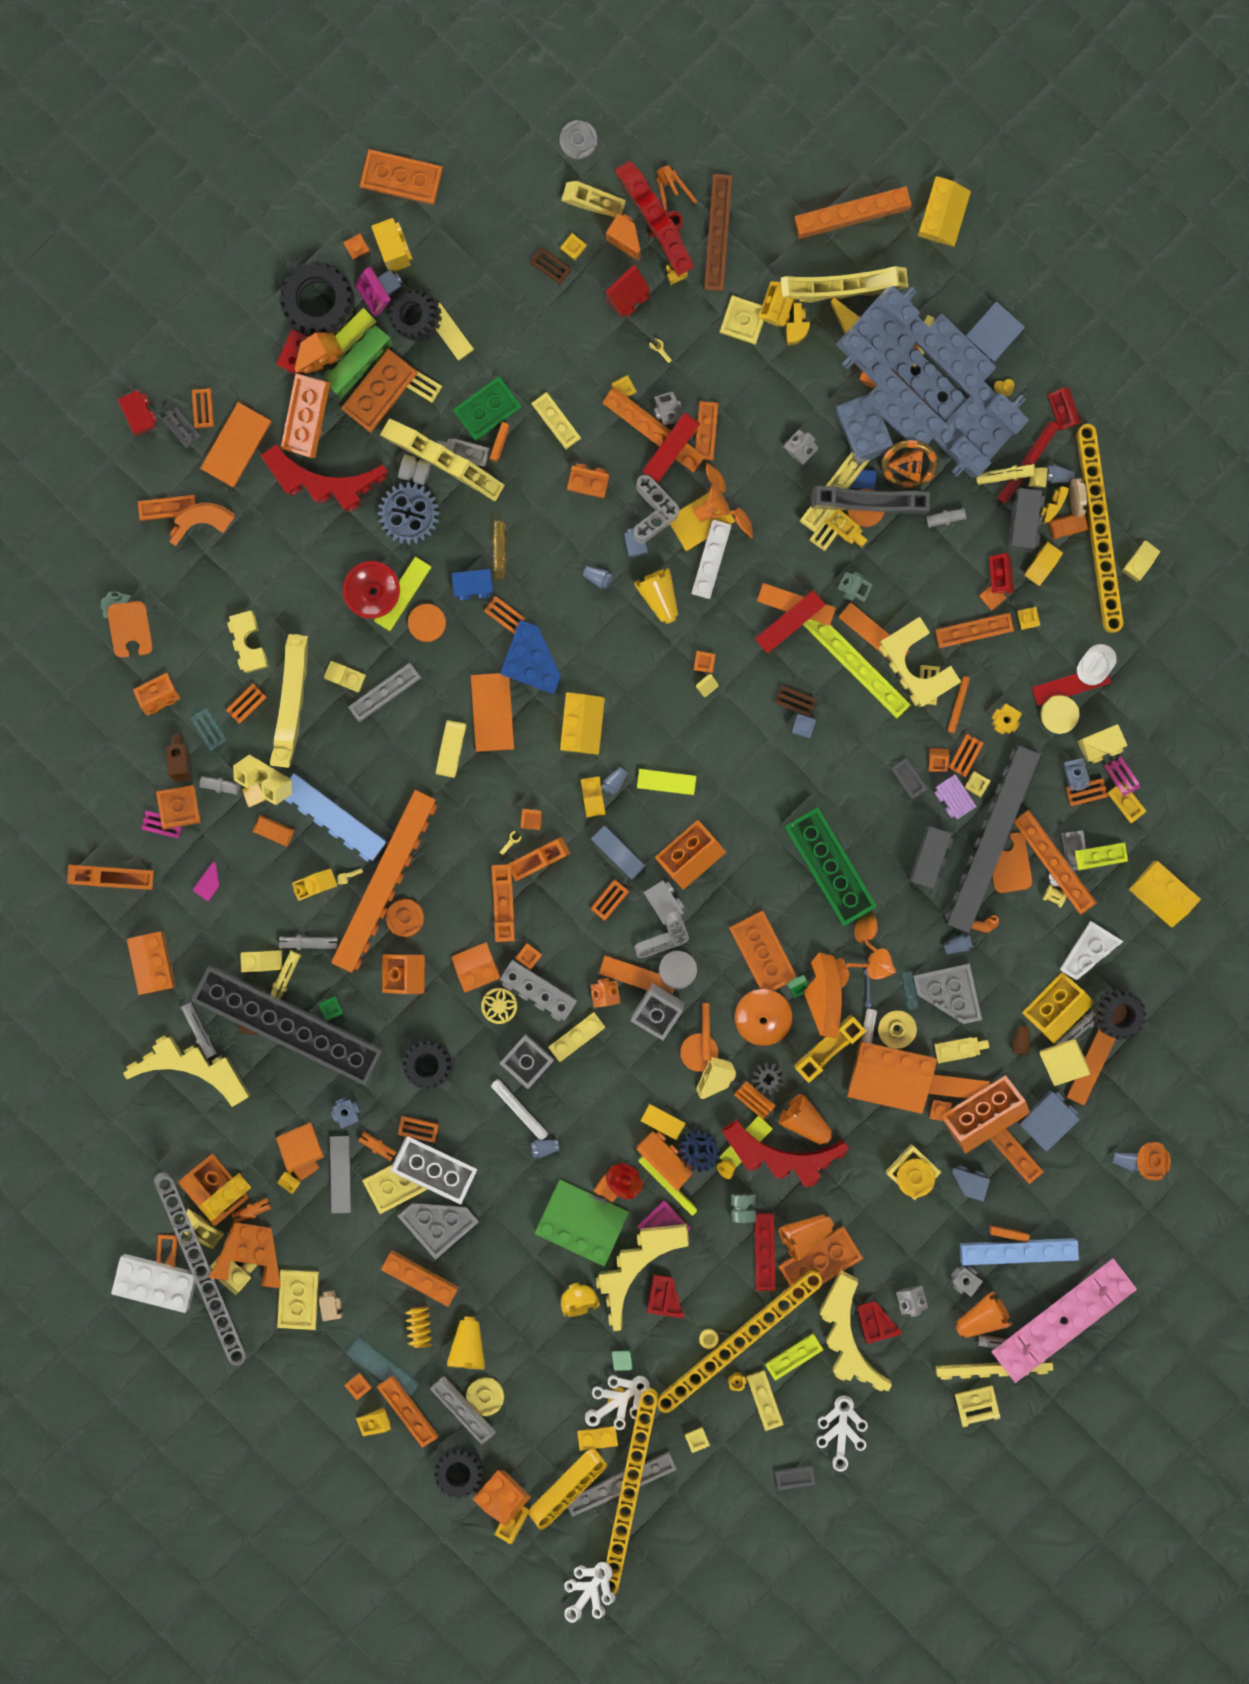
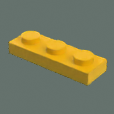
M238 1173L202 1203L199 1208L212 1221L246 1193L251 1186Z

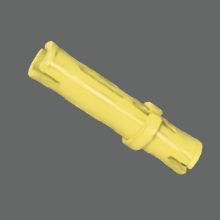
M1014 465L1012 468L983 472L977 477V483L981 485L1012 479L1018 481L1019 478L1036 476L1035 465L1019 467Z
M290 950L277 981L272 985L271 995L281 999L283 993L287 991L286 986L301 957L300 953Z

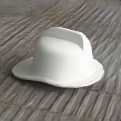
M1104 644L1092 646L1077 666L1079 679L1088 685L1101 683L1116 664L1117 656L1115 651Z

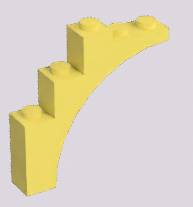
M896 266L841 276H786L781 278L783 297L800 299V302L809 303L829 298L833 299V297L842 300L858 295H879L892 285L897 290L908 287L907 269Z
M164 1035L155 1041L156 1045L153 1046L156 1054L153 1051L143 1057L144 1061L139 1064L136 1061L126 1067L127 1071L123 1073L126 1079H129L140 1073L152 1070L172 1069L185 1071L199 1076L212 1084L224 1095L232 1107L251 1096L228 1056L225 1058L219 1056L211 1061L213 1063L211 1065L208 1059L205 1058L200 1046L197 1048L194 1046L187 1048L183 1051L185 1053L183 1055L172 1036L166 1038Z
M687 1224L642 1228L640 1234H637L638 1246H642V1248L621 1250L620 1256H617V1265L621 1269L600 1271L599 1277H596L597 1289L601 1288V1294L609 1293V1295H606L607 1307H611L609 1325H613V1331L622 1329L624 1298L636 1275L646 1264L659 1255L673 1249L689 1246Z
M840 1270L819 1310L823 1320L829 1323L835 1322L826 1338L830 1349L836 1352L841 1351L833 1366V1373L843 1381L845 1379L851 1381L853 1375H856L855 1378L864 1383L868 1381L873 1384L875 1389L889 1392L892 1386L891 1380L877 1372L866 1361L852 1335L850 1309L852 1298L858 1285V1278Z

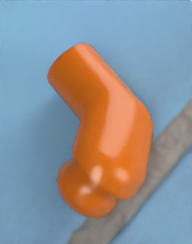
M991 915L983 922L974 920L971 929L988 933L998 926L999 918L996 915Z

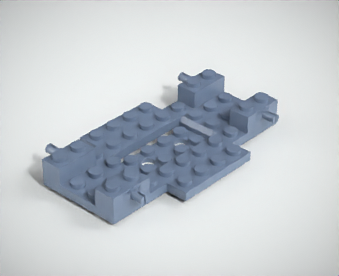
M892 285L881 293L836 343V346L848 356L842 365L849 369L855 363L876 384L864 400L905 440H917L927 445L933 440L958 464L952 470V473H955L954 475L958 477L964 470L971 478L979 477L991 464L989 460L1012 435H1016L1029 421L1019 409L1023 402L1026 401V398L1020 394L1014 402H1011L1003 394L997 395L984 382L996 366L943 314H940L928 327L918 317L920 312L910 301L917 293V290H914L915 288L910 287L904 295ZM913 345H918L968 397L965 398ZM912 365L919 366V375L914 376L911 374L910 368ZM941 391L947 394V400L944 403L940 402L937 398L938 393ZM915 393H917L925 402H923Z

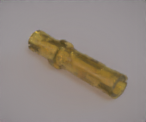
M493 521V538L491 539L493 543V579H505V543L507 542L505 538V521Z

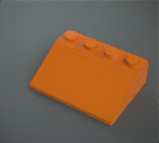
M859 1041L847 1097L922 1114L933 1080L937 1059L931 1056Z

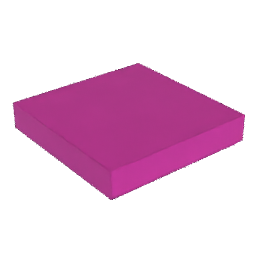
M371 267L365 269L355 283V287L373 316L376 317L382 313L391 299Z
M663 1200L637 1225V1228L641 1231L642 1228L687 1223Z

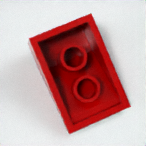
M635 265L606 290L607 303L621 318L632 315L636 310L634 307L638 303L643 304L650 297L648 295L650 288Z

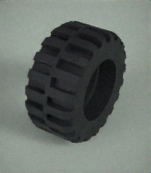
M311 261V264L308 265L306 263L300 264L301 267L296 270L294 268L290 271L292 274L289 277L286 276L284 279L285 284L281 286L280 304L283 314L295 330L300 331L306 336H311L314 333L337 334L342 326L345 327L348 324L347 320L352 318V310L355 308V295L350 282L343 272L339 271L334 265L330 266L327 262L317 263V261ZM314 283L327 284L333 289L335 294L333 308L327 314L320 317L307 315L300 306V296L303 290Z

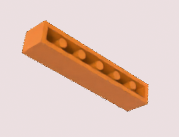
M907 186L797 215L794 217V224L798 239L910 210L911 201Z

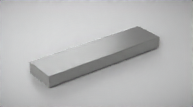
M409 662L348 706V708L360 723L420 680L421 677Z
M330 1136L331 1213H351L350 1136Z
M445 1376L431 1386L430 1390L481 1445L496 1433Z

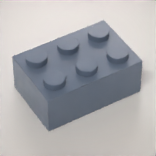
M867 395L836 406V414L857 465L884 455L893 446L882 416L864 400Z

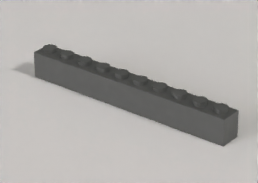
M1022 746L1012 749L1009 756L1011 763L1009 767H1005L1002 773V777H1004L1002 785L998 784L995 795H997L995 803L991 802L988 808L989 818L982 823L980 830L983 833L981 838L977 837L974 843L975 853L973 856H969L966 866L969 867L967 873H963L960 878L959 884H961L959 892L955 891L952 902H954L952 910L948 909L945 920H947V925L967 933L970 932L1041 754Z

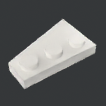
M1090 921L1059 970L1078 980L1095 966L1097 962L1123 943V941Z

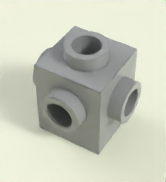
M673 391L654 397L657 408H654L657 420H661L663 426L674 424L680 420V412H683L680 400L677 401Z
M800 430L783 446L795 460L803 465L818 449V446L814 443L816 439L810 433L804 434Z
M963 1265L960 1268L957 1267L951 1275L953 1277L951 1279L954 1284L953 1288L959 1293L965 1292L971 1297L983 1281L976 1276L978 1272L970 1266L967 1268Z
M923 1286L907 1287L896 1292L902 1315L918 1316L921 1315V1311L928 1308Z

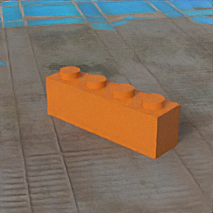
M393 1250L381 1268L382 1271L447 1307L459 1288L457 1285Z

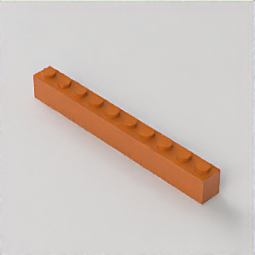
M417 790L414 791L333 957L332 964L351 973L354 970H359L363 962L360 958L363 952L367 953L371 945L368 941L371 935H376L379 929V925H377L379 919H383L386 915L388 908H385L388 900L392 902L396 894L394 888L396 884H400L405 874L402 871L405 866L409 867L413 859L410 855L413 849L417 850L420 845L421 839H419L421 832H426L430 824L427 821L430 814L434 815L438 807L435 804L436 799Z

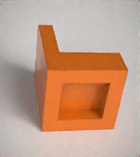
M522 809L520 828L540 830L542 811Z
M605 1174L594 1188V1192L599 1196L602 1195L610 1202H614L617 1195L608 1187Z

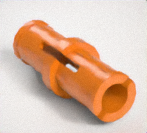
M364 1131L362 1136L368 1139V1141L360 1137L358 1142L372 1149L374 1154L378 1153L391 1162L393 1157L387 1154V1152L395 1156L397 1151L383 1144L381 1139L377 1140Z
M265 1198L253 1205L250 1203L246 1208L231 1214L232 1218L241 1216L234 1219L235 1223H240L249 1218H256V1215L270 1210L272 1207L271 1204L263 1207L264 1204L269 1203L268 1198Z

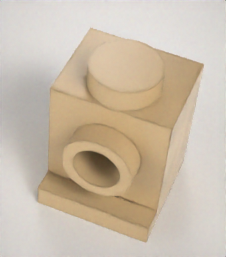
M334 1291L324 1292L323 1296L319 1298L322 1320L328 1321L342 1318L343 1312H339L341 1309L340 1298H337Z

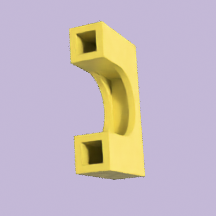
M919 617L882 640L879 650L884 657L888 656L891 663L889 665L893 672L899 673L902 678L899 681L905 690L909 689L911 692L910 698L914 705H919L921 708L961 681L951 666L928 679L917 678L908 671L905 664V655L908 648L930 633Z

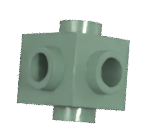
M845 572L838 590L844 593L843 597L853 601L855 598L865 602L872 584L864 580L865 577L857 572H854V574Z
M108 592L101 601L103 617L108 618L107 613L110 605L131 602V595Z

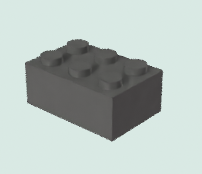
M1019 488L1014 493L1007 550L1031 552L1039 545L1040 535L1037 534V529L1042 524V515H1039L1041 508L1044 507L1045 501L1042 491Z
M930 826L926 827L909 882L931 889L939 885L941 880L939 871L940 868L945 867L947 861L945 853L947 849L951 848L953 843L952 833Z

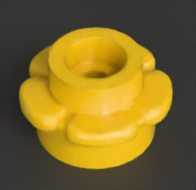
M739 1372L733 1373L728 1378L729 1388L733 1391H742L747 1383L746 1377L742 1376Z

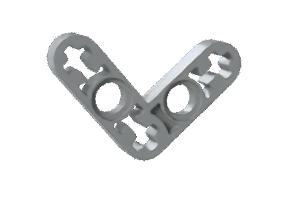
M642 475L637 479L636 490L654 508L655 512L635 526L633 539L638 543L649 541L675 521L679 514L678 505L648 475ZM642 483H644V484H645V483H648V487H647V486H643V487H642L641 484H642ZM658 494L663 500L655 502L652 496ZM667 509H668L669 511L673 510V511H674L673 514H672V513L667 514ZM658 519L661 525L653 526L651 520ZM648 527V530L645 532V536L638 535L639 531L643 532Z
M673 912L664 917L668 929L667 933L642 941L634 946L638 958L657 954L682 945L689 940L679 912Z

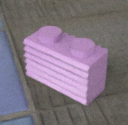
M956 774L935 787L937 790L934 792L940 802H945L947 805L945 810L951 818L959 819L977 807Z

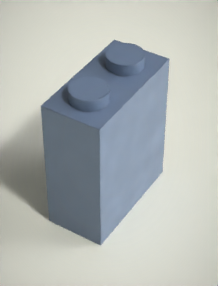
M995 302L965 337L994 363L1023 331L1025 326L999 303Z
M1049 1091L1030 1110V1114L1017 1122L1046 1152L1080 1120L1076 1116L1079 1113L1071 1105L1067 1107L1063 1103L1065 1099L1058 1092L1054 1094L1052 1091Z

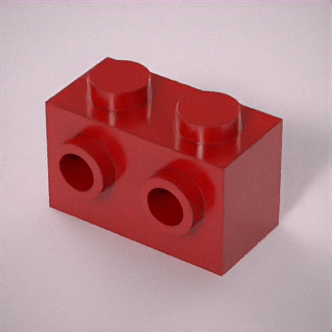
M291 330L276 365L292 374H301V372L295 371V365L300 344L308 336Z
M137 390L117 399L136 437L157 428L155 422L158 419L154 411L149 410L148 404L150 402L145 393L142 394Z

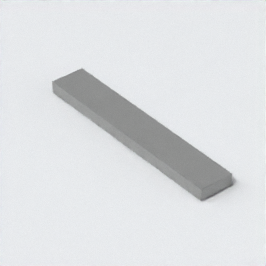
M669 1451L645 1462L640 1486L677 1470ZM632 1469L629 1471L632 1477L639 1475L636 1470ZM625 1471L586 1488L568 1506L571 1516L578 1515L620 1496ZM627 1488V1489H625V1493H627V1492H629V1491H631V1490H633V1489Z

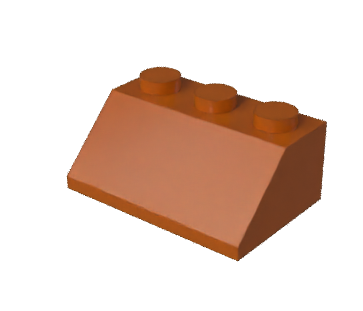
M697 820L655 856V859L684 890L721 858L726 851L700 821Z
M165 931L128 938L127 943L138 995L176 987Z
M652 1130L637 1145L636 1150L678 1191L693 1174L691 1166L685 1167L687 1162L680 1161L681 1158L678 1156V1150L673 1145L668 1146L665 1142L666 1137L660 1131L656 1133Z
M211 1154L178 1183L199 1207L233 1177L215 1155ZM244 1193L210 1222L216 1226L245 1202L249 1196Z

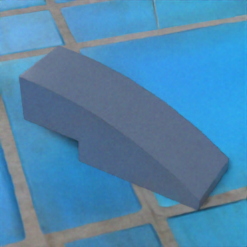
M605 825L591 838L631 879L645 867Z

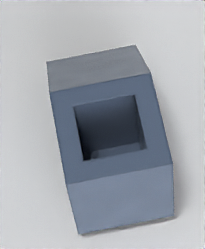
M957 1165V1167L951 1166L950 1170L962 1193L967 1197L984 1202L990 1179L986 1177V1173L977 1170L975 1173L968 1171L967 1167Z

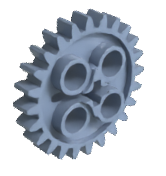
M407 482L406 488L401 483L398 490L393 486L392 494L386 491L388 498L382 497L381 499L385 503L384 505H378L383 511L377 513L383 517L378 522L381 524L385 523L381 529L383 531L389 530L386 535L389 537L393 534L392 540L394 542L400 538V544L407 540L408 545L411 544V540L418 544V538L425 541V534L431 537L432 535L429 530H436L433 523H439L435 516L440 515V512L435 511L439 505L433 504L436 498H429L431 491L424 493L425 487L422 486L419 490L417 483L411 488L409 482ZM401 497L407 499V504L404 507L397 505V501ZM419 502H423L426 505L425 510L422 512H418L415 509L416 504ZM395 508L404 512H408L411 509L413 514L425 516V519L415 516H409L408 519L405 514L393 512L392 509ZM395 516L402 517L400 525L392 524V519ZM413 521H419L421 523V526L418 530L411 529V523Z

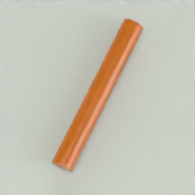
M963 676L948 732L955 733L970 681L969 677Z
M702 1003L703 1061H711L709 1003Z

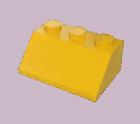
M936 176L918 236L955 247L971 191L954 181Z
M566 693L561 751L599 755L605 697Z
M1153 861L1128 889L1171 928L1182 920L1201 900L1158 861Z
M1062 972L1022 1014L1055 1044L1094 1004V1001Z

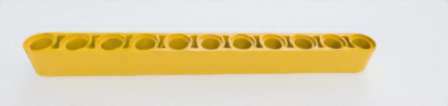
M1085 424L1077 431L1076 437L1082 480L1087 492L1086 508L1102 622L1106 632L1115 633L1122 628L1123 618L1097 433L1093 425ZM1082 430H1089L1091 433V437L1084 438L1082 436ZM1086 448L1092 449L1093 457H1087L1084 450ZM1089 467L1094 468L1096 476H1089L1087 469ZM1091 486L1098 488L1099 494L1097 496L1090 493ZM1094 505L1101 507L1100 515L1094 514L1092 510ZM1096 524H1101L1104 527L1102 534L1096 532ZM1099 543L1106 545L1107 551L1105 553L1098 550ZM1102 562L1109 564L1110 569L1108 572L1101 570ZM1105 581H1109L1112 584L1111 591L1104 589L1103 583ZM1107 600L1114 602L1115 608L1113 610H1109L1106 607ZM1110 619L1117 621L1118 626L1116 629L1109 627Z
M810 1270L662 1392L657 1402L659 1410L669 1413L818 1290L822 1285L821 1274L816 1270ZM814 1275L819 1278V1281L816 1284H810L808 1278ZM796 1288H802L804 1294L798 1297L794 1295L793 1291ZM782 1300L788 1301V1308H780L779 1302ZM768 1312L775 1316L771 1321L764 1319V1315ZM757 1325L760 1330L757 1333H752L749 1327ZM737 1337H742L745 1343L737 1345L734 1340ZM727 1349L730 1352L729 1357H722L720 1351ZM707 1362L715 1363L716 1367L712 1370L705 1367ZM698 1374L701 1379L698 1382H693L690 1376ZM678 1386H683L686 1392L678 1394L675 1389ZM668 1398L671 1400V1405L663 1406L661 1400Z
M652 1388L645 1389L640 1397L606 1560L607 1564L617 1563L619 1565L618 1569H612V1577L609 1579V1581L615 1583V1587L610 1588V1592L614 1595L618 1591L658 1401V1393ZM651 1395L654 1401L648 1403L645 1401L644 1396ZM643 1413L648 1414L650 1420L643 1421L640 1415ZM639 1432H643L646 1435V1438L644 1440H640L637 1438L636 1434ZM640 1451L643 1456L635 1458L632 1453ZM632 1469L636 1470L639 1475L632 1477L629 1471ZM631 1488L635 1494L627 1495L625 1489ZM628 1507L631 1510V1512L629 1514H624L621 1511V1508ZM623 1525L627 1528V1531L619 1532L617 1527ZM620 1544L623 1550L617 1551L613 1546Z

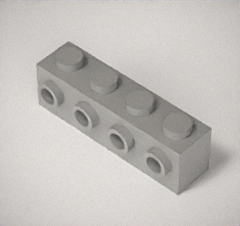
M515 960L511 961L500 978L503 981L501 985L509 990L514 988L519 991L518 996L526 1001L530 998L535 1002L534 1006L542 1011L547 1009L552 1012L550 1016L558 1021L561 1019L565 1021L578 1001Z

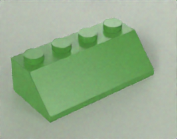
M376 325L373 328L369 327L363 333V339L360 342H354L350 347L351 351L346 356L342 355L336 363L338 365L333 370L330 368L323 375L324 381L331 382L329 389L340 399L368 372L384 352L393 345L391 338Z

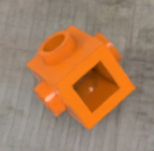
M609 978L597 980V984L590 985L594 1008L620 1004L617 981H609Z

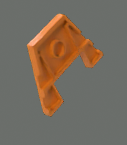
M233 1223L221 1255L218 1256L215 1268L211 1271L209 1278L228 1281L230 1262L235 1261L264 1266L261 1286L280 1288L272 1228Z

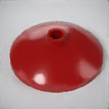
M367 561L360 563L350 570L344 580V600L349 609L360 617L367 619L381 618L390 613L398 603L400 597L398 577L390 567L381 562ZM373 588L377 589V593L375 595L371 594V590Z

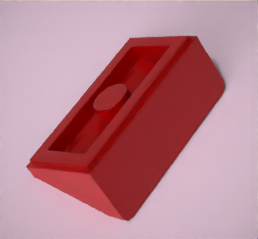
M1069 387L1047 395L1060 431L1082 423Z
M1008 553L989 556L992 593H1014L1011 556Z

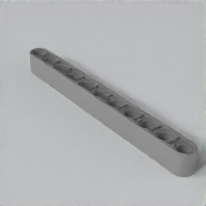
M159 1173L154 1179L155 1187L225 1355L231 1364L240 1365L245 1360V1352L215 1280L209 1278L210 1268L176 1186L169 1174ZM164 1179L169 1180V1183H168L167 1186H165V1187H160V1186H159V1184H160V1182H161L162 1180H164ZM176 1197V1201L173 1204H167L168 1198ZM177 1214H182V1220L174 1221V1217ZM185 1231H189L190 1236L186 1239H182V1233ZM191 1249H197V1253L194 1256L188 1255ZM198 1266H204V1270L201 1273L195 1272ZM204 1284H212L210 1289L203 1290ZM213 1300L219 1301L217 1306L210 1307V1303ZM220 1317L226 1318L224 1323L217 1324V1320ZM227 1334L233 1335L231 1340L224 1341V1337ZM234 1351H239L240 1354L238 1357H231V1354Z

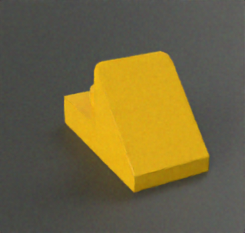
M600 776L581 779L586 817L605 815Z
M384 1408L356 1418L363 1436L383 1433L391 1429Z

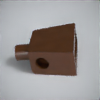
M182 735L171 736V745L166 746L168 776L174 782L193 780L190 750L186 744H183Z

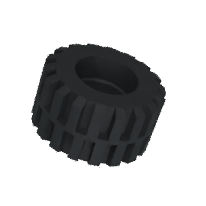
M413 289L412 292L406 290L404 291L405 294L400 293L397 295L399 297L398 300L394 299V306H390L389 309L392 311V314H389V319L393 320L390 324L394 327V330L412 341H423V338L427 340L430 338V334L434 335L436 333L434 330L440 327L438 321H442V317L439 316L442 312L438 308V302L424 292ZM421 306L422 318L417 324L411 326L408 320L409 313L414 307Z
M1122 989L1105 991L1106 995L1101 994L1099 996L1100 1001L1095 1002L1097 1007L1093 1008V1013L1096 1014V1016H1093V1020L1097 1022L1095 1024L1102 1033L1118 1040L1123 1038L1130 1039V1035L1136 1036V1031H1141V1024H1145L1146 1021L1143 1019V1016H1146V1012L1143 1011L1145 1005L1140 1003L1142 1000L1136 997L1135 994ZM1124 1004L1127 1010L1126 1017L1121 1023L1114 1024L1112 1020L1113 1011L1118 1005Z
M424 1040L414 1044L406 1052L402 1065L405 1072L404 1075L415 1087L433 1089L440 1086L450 1075L452 1059L449 1051L441 1043L439 1044L433 1040ZM430 1053L437 1058L439 1067L435 1074L425 1076L417 1070L416 1061L422 1054Z
M454 1446L453 1449L449 1448L440 1455L435 1466L434 1479L437 1481L436 1485L438 1488H441L443 1494L446 1492L448 1497L456 1496V1499H460V1496L468 1497L470 1493L473 1494L476 1488L478 1489L483 1477L482 1460H479V1455L473 1453L474 1450H467L465 1446H462V1448ZM456 1462L465 1464L470 1470L469 1478L463 1482L452 1480L447 1472L451 1464Z

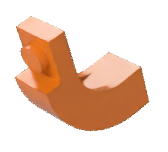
M214 503L191 505L181 511L175 518L174 522L179 527L174 526L169 534L172 536L169 542L176 546L185 532L191 526L198 523L210 524L224 533L234 519L235 514L227 508Z

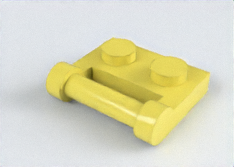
M992 1385L955 1393L962 1427H968V1424L993 1418L994 1420L1000 1419ZM990 1406L992 1408V1411L966 1417L965 1412Z

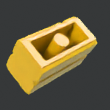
M770 282L758 318L774 326L785 327V324L790 319L789 312L791 306L795 303L796 299L783 297L781 282Z

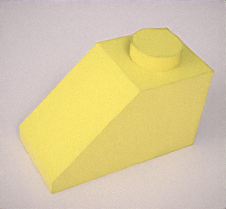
M1144 540L1122 569V572L1135 582L1140 581L1152 566L1160 551Z
M282 950L241 953V972L282 970Z
M711 1057V1061H708L696 1088L701 1099H705L729 1087L730 1082L735 1079L736 1075L732 1062Z
M188 1209L186 1213L198 1242L213 1249L224 1233L204 1217ZM189 1231L184 1232L188 1237L190 1236Z

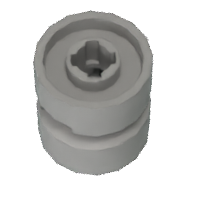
M405 454L400 465L398 478L407 481L412 478L414 483L425 485L431 463L423 459L416 461L415 457Z

